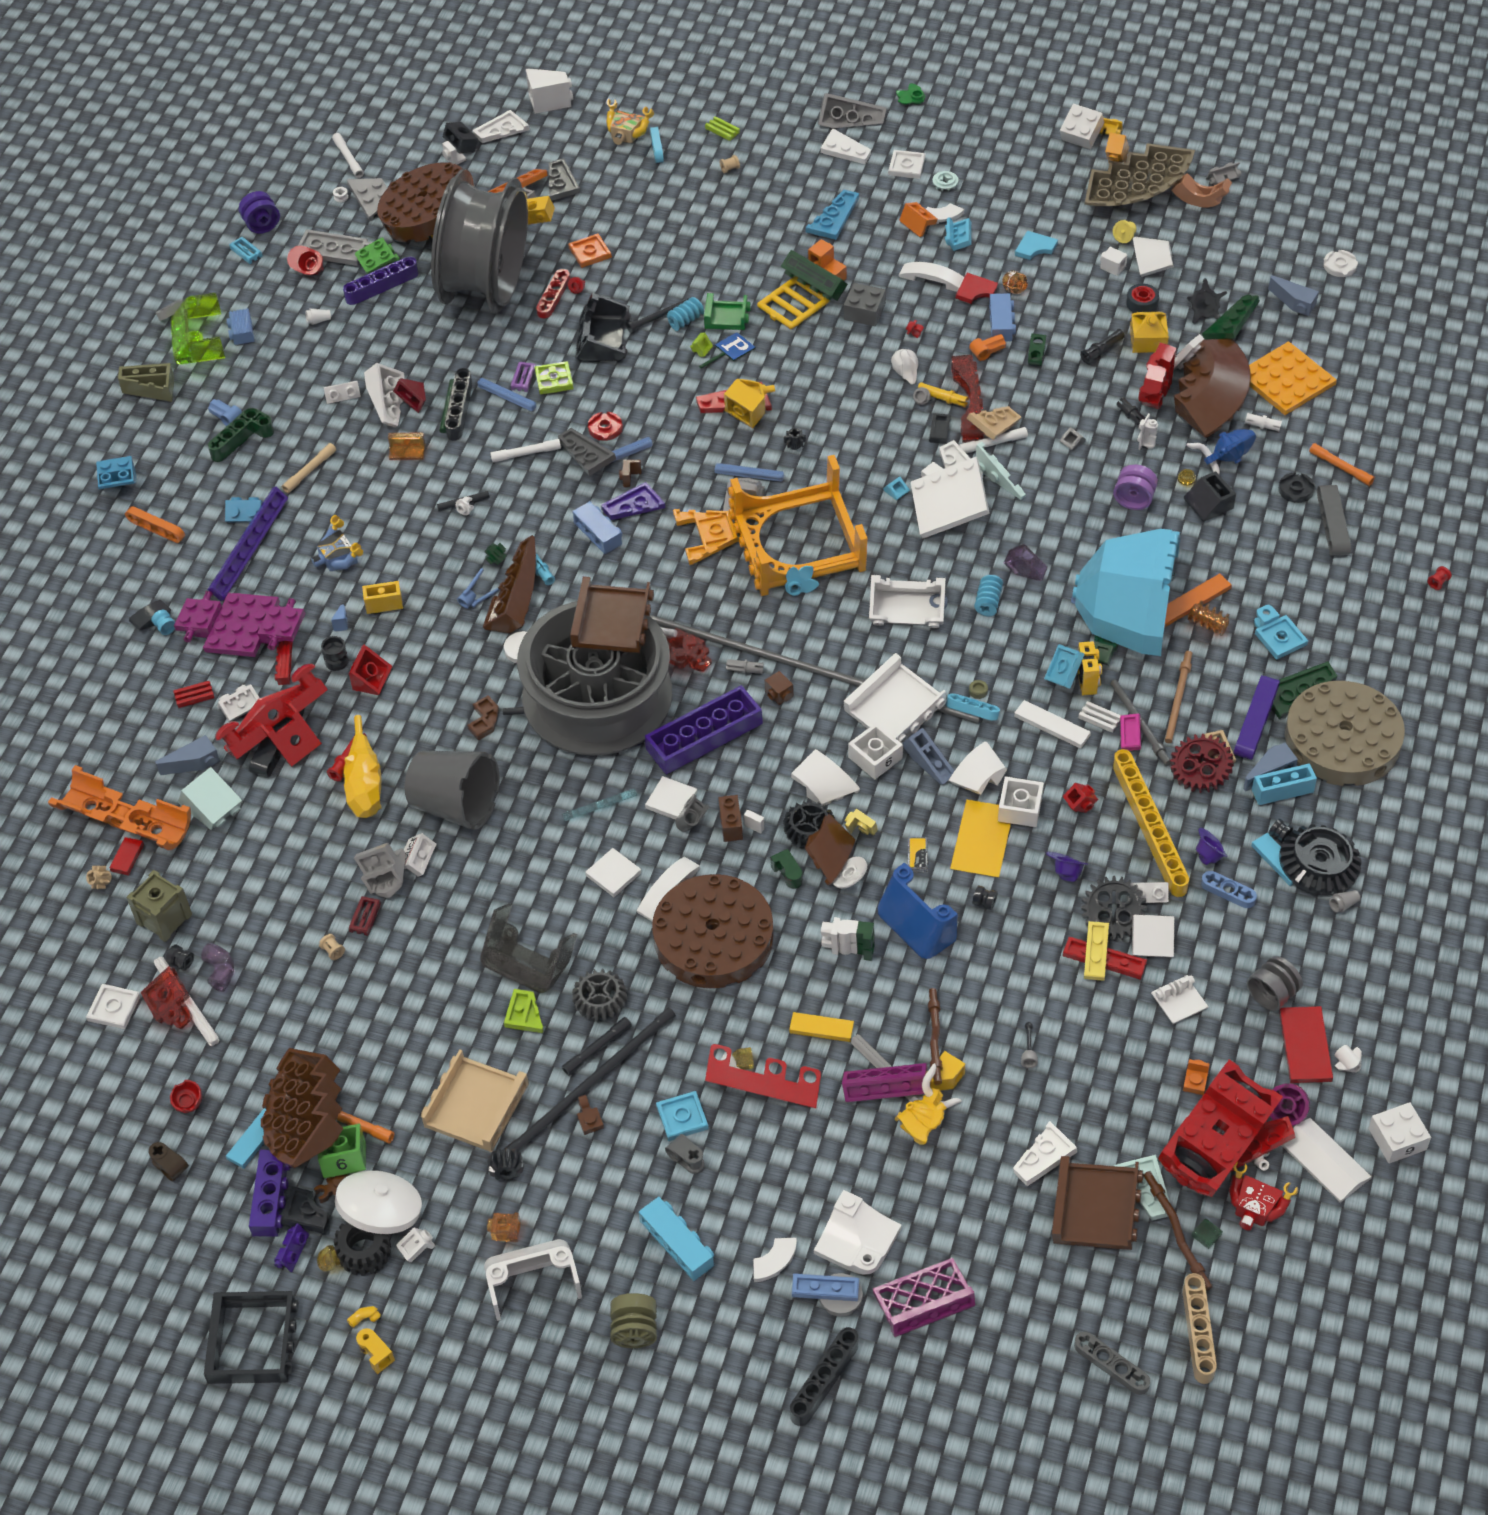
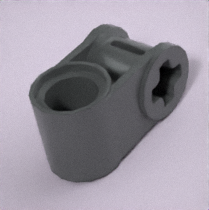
M695 794L687 800L681 813L676 818V827L682 832H687L697 825L709 808V805L703 804L696 798Z
M679 1134L665 1148L667 1155L688 1172L697 1174L704 1169L705 1164L702 1150L685 1135Z

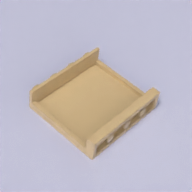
M459 1050L457 1055L452 1057L447 1073H443L438 1089L433 1091L428 1107L425 1106L422 1111L421 1118L424 1127L492 1152L529 1085L527 1074L521 1071L518 1072L517 1076L465 1058L463 1051Z

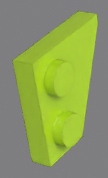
M519 989L513 990L504 1020L505 1028L543 1033V1025L534 992Z

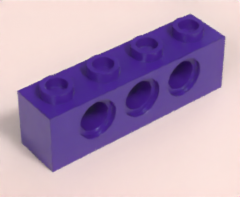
M260 1150L249 1220V1229L252 1236L278 1237L279 1228L283 1227V1224H281V1211L286 1206L284 1190L288 1189V1177L286 1175L287 1171H290L291 1166L277 1160L270 1150ZM275 1191L273 1194L267 1195L269 1192ZM272 1210V1212L264 1214L265 1212Z

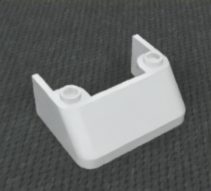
M557 1239L496 1255L486 1260L484 1269L497 1321L501 1320L493 1287L505 1283L509 1276L551 1265L557 1268L570 1267L578 1299L582 1298L574 1259L566 1241Z

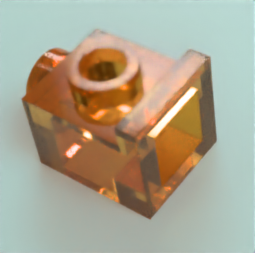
M493 1213V1219H488L487 1231L491 1233L492 1240L518 1242L521 1225L519 1213Z

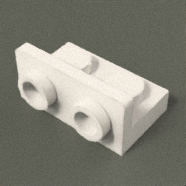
M251 684L248 686L242 685L235 690V693L231 695L225 694L219 698L220 701H218L217 707L223 711L229 722L248 713L259 699Z

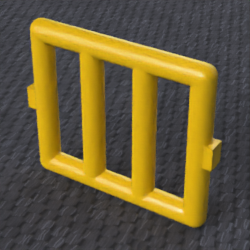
M795 276L757 303L758 308L769 314L772 320H778L789 329L795 328L830 302V300L822 296L823 293L820 291L816 293L809 288L811 285L806 284L804 286L797 281L798 278ZM797 284L820 299V301L814 304L790 287ZM785 292L809 309L802 313L780 298L779 295ZM774 301L797 318L790 321L767 304Z

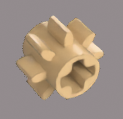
M92 866V870L87 872L86 880L88 884L92 885V889H106L105 885H108L111 881V873L106 870V866Z

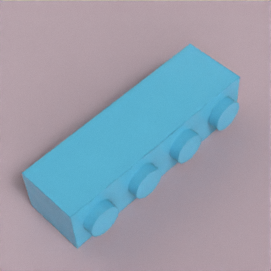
M657 1197L639 1211L640 1222L686 1274L695 1281L714 1267V1253L708 1246L704 1247L697 1233L695 1231L691 1232L687 1228L685 1220L681 1216L677 1217L674 1214L672 1206L667 1201L664 1202L660 1197Z

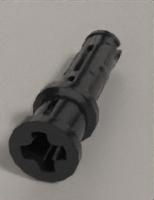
M1117 329L1099 343H1093L1089 349L1081 351L1080 356L1083 362L1091 364L1093 359L1101 357L1105 350L1125 337L1124 332L1121 329Z

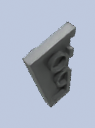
M564 158L549 162V197L551 201L580 193V188Z

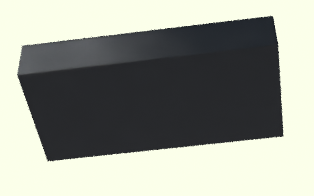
M933 413L929 436L930 443H947L951 415Z

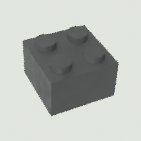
M853 283L844 303V320L876 327L886 304V289Z

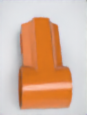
M1002 334L986 340L978 338L971 342L969 349L979 361H984L991 353L1006 348V342Z

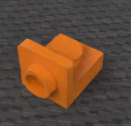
M1190 1059L1188 1061L1183 1091L1204 1095L1209 1063H1205L1202 1060Z

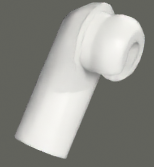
M1268 1152L1254 1159V1164L1263 1171L1267 1170L1269 1162L1264 1157L1269 1156L1270 1153Z

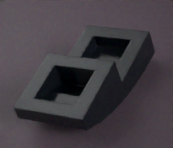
M158 600L133 614L129 618V622L141 631L155 626L152 623V616L157 611L166 610L171 615V609L162 600Z

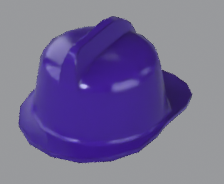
M1204 828L1198 829L1201 838L1196 846V851L1203 864L1208 865L1210 862L1215 864L1222 857H1228L1222 844L1212 833Z
M1046 852V855L1054 858L1056 874L1066 881L1075 882L1081 875L1084 864L1088 865V863L1080 862L1060 853Z

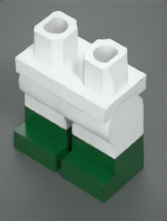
M834 917L833 923H822V947L832 948V954L838 955L839 952L844 955L851 953L864 955V960L872 961L875 948L874 923L840 920L837 917Z

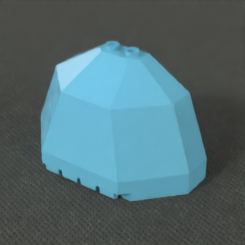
M1156 529L1107 539L1082 568L1080 575L1076 574L1075 585L1077 587L1073 588L1072 598H1076L1075 606L1092 634L1141 654L1161 656L1170 586L1167 584L1171 582L1175 557L1178 558L1180 532Z

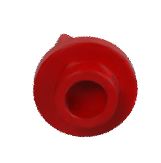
M573 277L568 282V288L572 293L578 294L585 288L586 281L579 277Z
M914 320V322L910 321L906 327V334L909 335L911 333L915 338H918L924 327L916 324L917 320Z

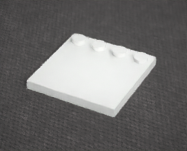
M977 457L911 481L918 526L922 538L990 514Z

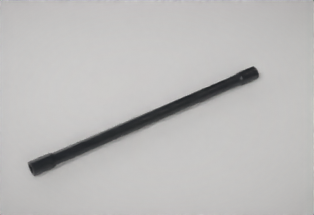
M667 1007L652 1023L504 1149H516V1152H520L525 1145L578 1100V1097L587 1093L653 1034L675 1018L674 1011Z

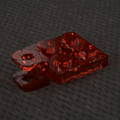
M675 628L677 636L666 637L670 650V663L681 669L689 663L690 668L700 672L705 671L712 664L711 659L707 656L710 652L706 647L705 641L679 628Z
M168 966L140 993L157 1022L162 1023L165 1021L169 1025L174 1024L177 1028L183 1029L192 1020V1014L188 1006L183 1004L190 995L175 969ZM167 991V996L163 998L165 996L164 992ZM184 1015L185 1019L181 1022L180 1019Z

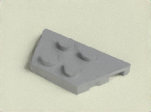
M382 178L347 179V185L368 220H374L379 200L387 189Z

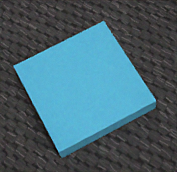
M1059 644L1044 679L1070 689L1085 654Z
M696 1091L656 1102L668 1141L674 1140L679 1134L688 1136L709 1129Z

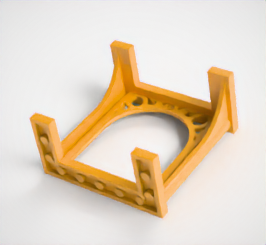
M835 455L827 457V483L777 495L760 497L747 494L741 489L738 478L730 479V487H728L730 496L728 498L730 509H728L729 517L731 520L734 519L735 533H739L740 547H744L745 561L750 563L749 571L751 576L754 575L755 577L754 585L756 590L760 591L761 596L769 595V589L785 585L787 582V571L792 567H796L799 570L803 566H813L811 579L852 568H857L859 572L866 571L868 538L863 525H856L854 530L839 492L840 467ZM830 499L851 553L801 565L785 564L773 559L764 551L760 543L759 534L765 521L780 511ZM748 519H754L758 522V524L750 525L746 521Z

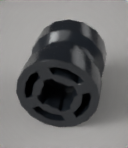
M978 885L972 904L977 906L983 905L986 909L992 910L997 900L998 891H989L985 887Z
M177 944L171 946L166 954V962L172 965L176 964L183 971L189 969L194 961V954L188 950L184 951Z

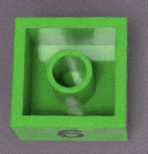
M360 1124L343 1127L344 1129L333 1145L318 1154V1162L324 1178L366 1170V1141Z

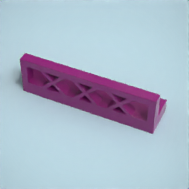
M927 1063L844 1072L842 1087L845 1102L924 1094L922 1082L927 1073Z

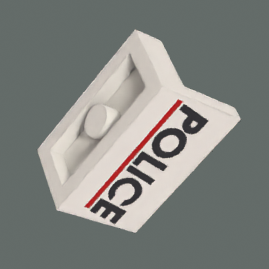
M423 833L408 839L404 848L406 854L404 869L407 868L418 877L422 876L436 843Z

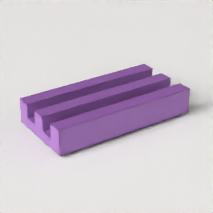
M518 363L511 383V390L517 388L518 391L524 389V392H528L535 372V364ZM522 367H525L522 373L521 380L519 384H517Z

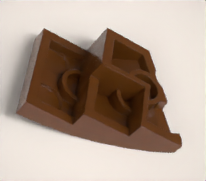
M830 814L824 817L821 829L808 837L805 847L807 853L813 859L816 868H821L826 876L825 883L827 885L832 884L842 870L856 840Z

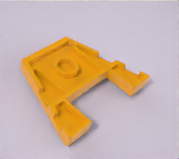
M680 509L673 510L677 526L696 523L702 542L700 546L685 549L689 565L738 542V537L728 511L706 510V513H701L695 510H689L688 512H680Z

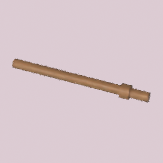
M1191 651L1185 652L1184 659L1180 664V677L1165 736L1166 743H1172L1187 676L1192 667L1191 658L1193 653Z

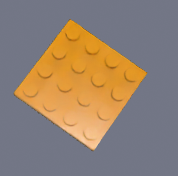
M1289 341L1249 365L1251 375L1250 387L1284 415L1336 385L1337 379Z

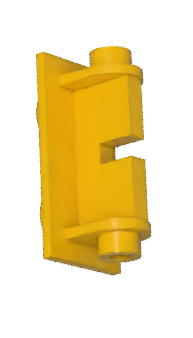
M1103 118L1104 124L1099 132L1100 134L1103 133L1104 129H1106L1105 135L1110 133L1121 134L1123 130L1122 121Z

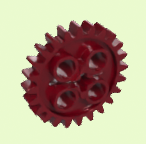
M1202 733L1201 738L1194 734L1193 740L1187 737V742L1180 741L1181 747L1175 746V752L1171 753L1170 768L1173 778L1178 780L1179 785L1184 783V789L1191 786L1192 792L1196 788H1199L1200 793L1203 788L1210 792L1211 786L1217 789V784L1224 785L1223 779L1229 780V774L1233 773L1234 761L1230 747H1226L1225 741L1220 743L1219 737L1213 740L1212 734L1208 738H1205L1204 733Z

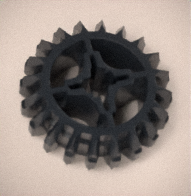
M812 800L810 803L803 801L802 805L796 802L795 807H790L789 812H786L783 820L787 839L791 840L793 845L798 843L799 848L803 845L806 847L808 837L821 828L825 816L830 814L835 819L832 810L828 809L827 805L821 806L820 801L816 804Z

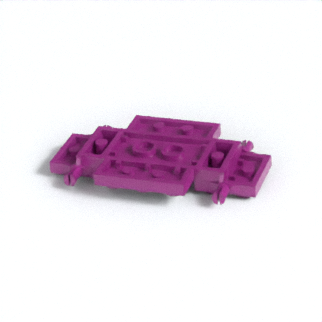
M206 591L203 599H186L174 627L176 631L187 632L183 638L185 642H191L193 635L195 637L207 638L203 646L204 651L207 653L256 657L261 643L269 644L267 648L275 650L276 645H279L281 641H294L306 613L304 609L293 608L296 600L293 598L288 599L285 607H278L280 603L278 597L228 593L223 605H221L220 601H211L213 593Z

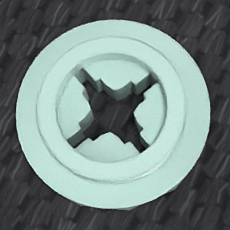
M949 171L938 172L933 176V185L936 186V189L941 188L942 191H949L950 188L955 189V186L958 185V177Z

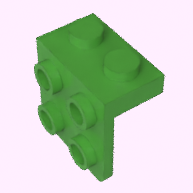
M383 237L355 253L367 274L388 263L392 264L400 260L397 254H393L395 251L391 244L387 245Z

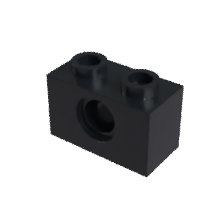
M462 122L446 123L442 137L449 141L458 153H474L478 138Z

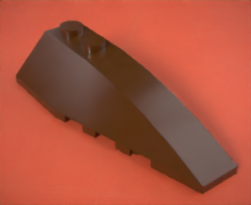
M533 535L520 542L512 559L514 563L510 565L505 573L507 578L504 582L500 583L498 587L500 592L491 601L482 627L485 630L511 633L523 627L525 616L529 611L535 579L536 549L535 537Z

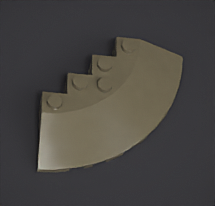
M1147 143L1145 154L1128 152L1126 163L1110 161L1108 171L1092 169L1084 205H1125L1154 197L1169 189L1182 178L1192 163L1195 150Z

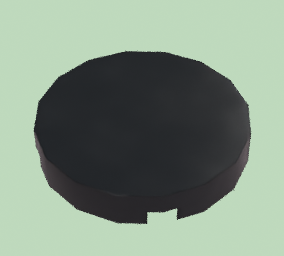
M1296 473L1284 475L1278 486L1280 495L1293 503L1308 501L1312 498L1315 490L1313 480L1302 473L1301 475Z

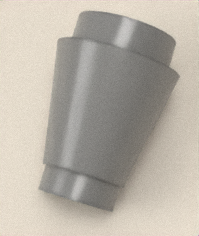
M1356 890L1333 894L1329 899L1330 907L1334 912L1342 913L1360 901V894Z

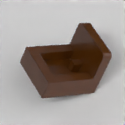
M623 460V470H619V479L623 480L624 488L631 487V474L642 473L641 460Z

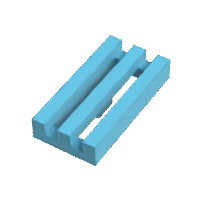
M243 237L229 244L230 249L249 264L252 263V260H258L257 257L261 258L263 256L259 249Z

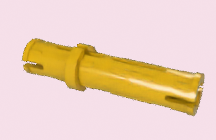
M922 382L918 385V388H927L931 397L944 400L947 404L953 403L964 408L968 404L966 401H969V397L956 394L955 391H946Z

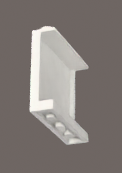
M895 653L844 700V710L867 729L877 723L902 743L912 733H916L923 722L930 720L937 709H941L945 705L946 691L943 690L939 693L901 664V657Z

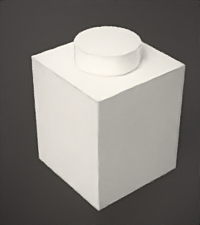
M1109 247L1100 256V269L1118 276L1126 267L1127 254Z

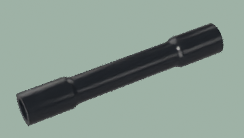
M623 1017L595 1042L562 1065L563 1071L570 1076L583 1066L593 1055L632 1027L629 1019Z

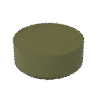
M975 680L969 685V694L975 699H982L988 694V685L984 681Z

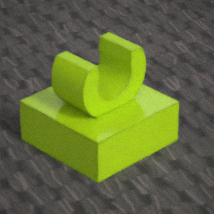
M700 333L690 346L691 350L697 352L700 357H705L713 347L706 333Z

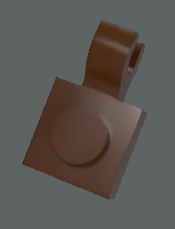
M586 1095L578 1097V1103L582 1112L577 1114V1118L583 1134L587 1135L604 1129L597 1107L590 1108Z

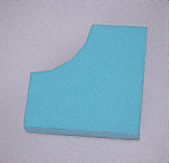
M1027 231L1015 250V256L1031 260L1038 254H1052L1058 244V239Z

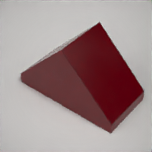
M403 378L398 380L393 392L419 413L426 401L424 383Z

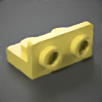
M858 809L850 812L845 819V826L850 834H852L857 826L866 835L870 833L874 836L878 831L876 822Z

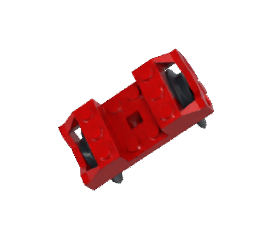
M1229 1059L1197 1105L1158 1157L1159 1161L1166 1171L1171 1173L1181 1185L1195 1190L1199 1194L1213 1197L1280 1103L1283 1096L1274 1090L1258 1085L1248 1078L1236 1063Z

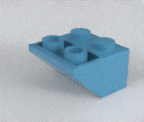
M132 456L96 462L99 489L137 483L136 469Z

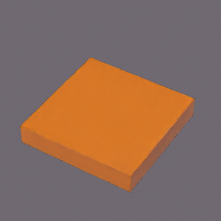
M599 234L568 244L570 251L581 268L612 258L611 252Z

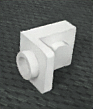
M414 1227L396 1246L405 1259L412 1262L426 1248L433 1249L435 1244L432 1242V1235L427 1230Z

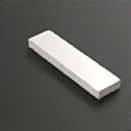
M1025 700L1014 714V717L1080 749L1091 734L1090 731Z

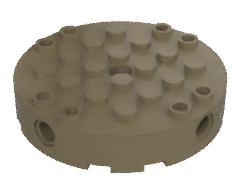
M1329 681L1308 688L1294 700L1289 709L1284 736L1286 744L1298 759V766L1310 763L1315 776L1327 780L1326 783L1339 786L1355 784V786H1359L1382 778L1395 766L1401 752L1405 728L1397 707L1381 692L1361 683Z

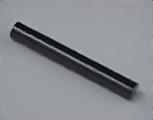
M488 491L467 496L472 498L469 503L490 498ZM464 497L437 504V509L441 511L456 507V501Z

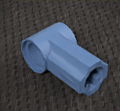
M215 399L210 402L208 407L209 412L220 418L225 426L229 425L242 413L239 407L235 405L230 407L222 401Z

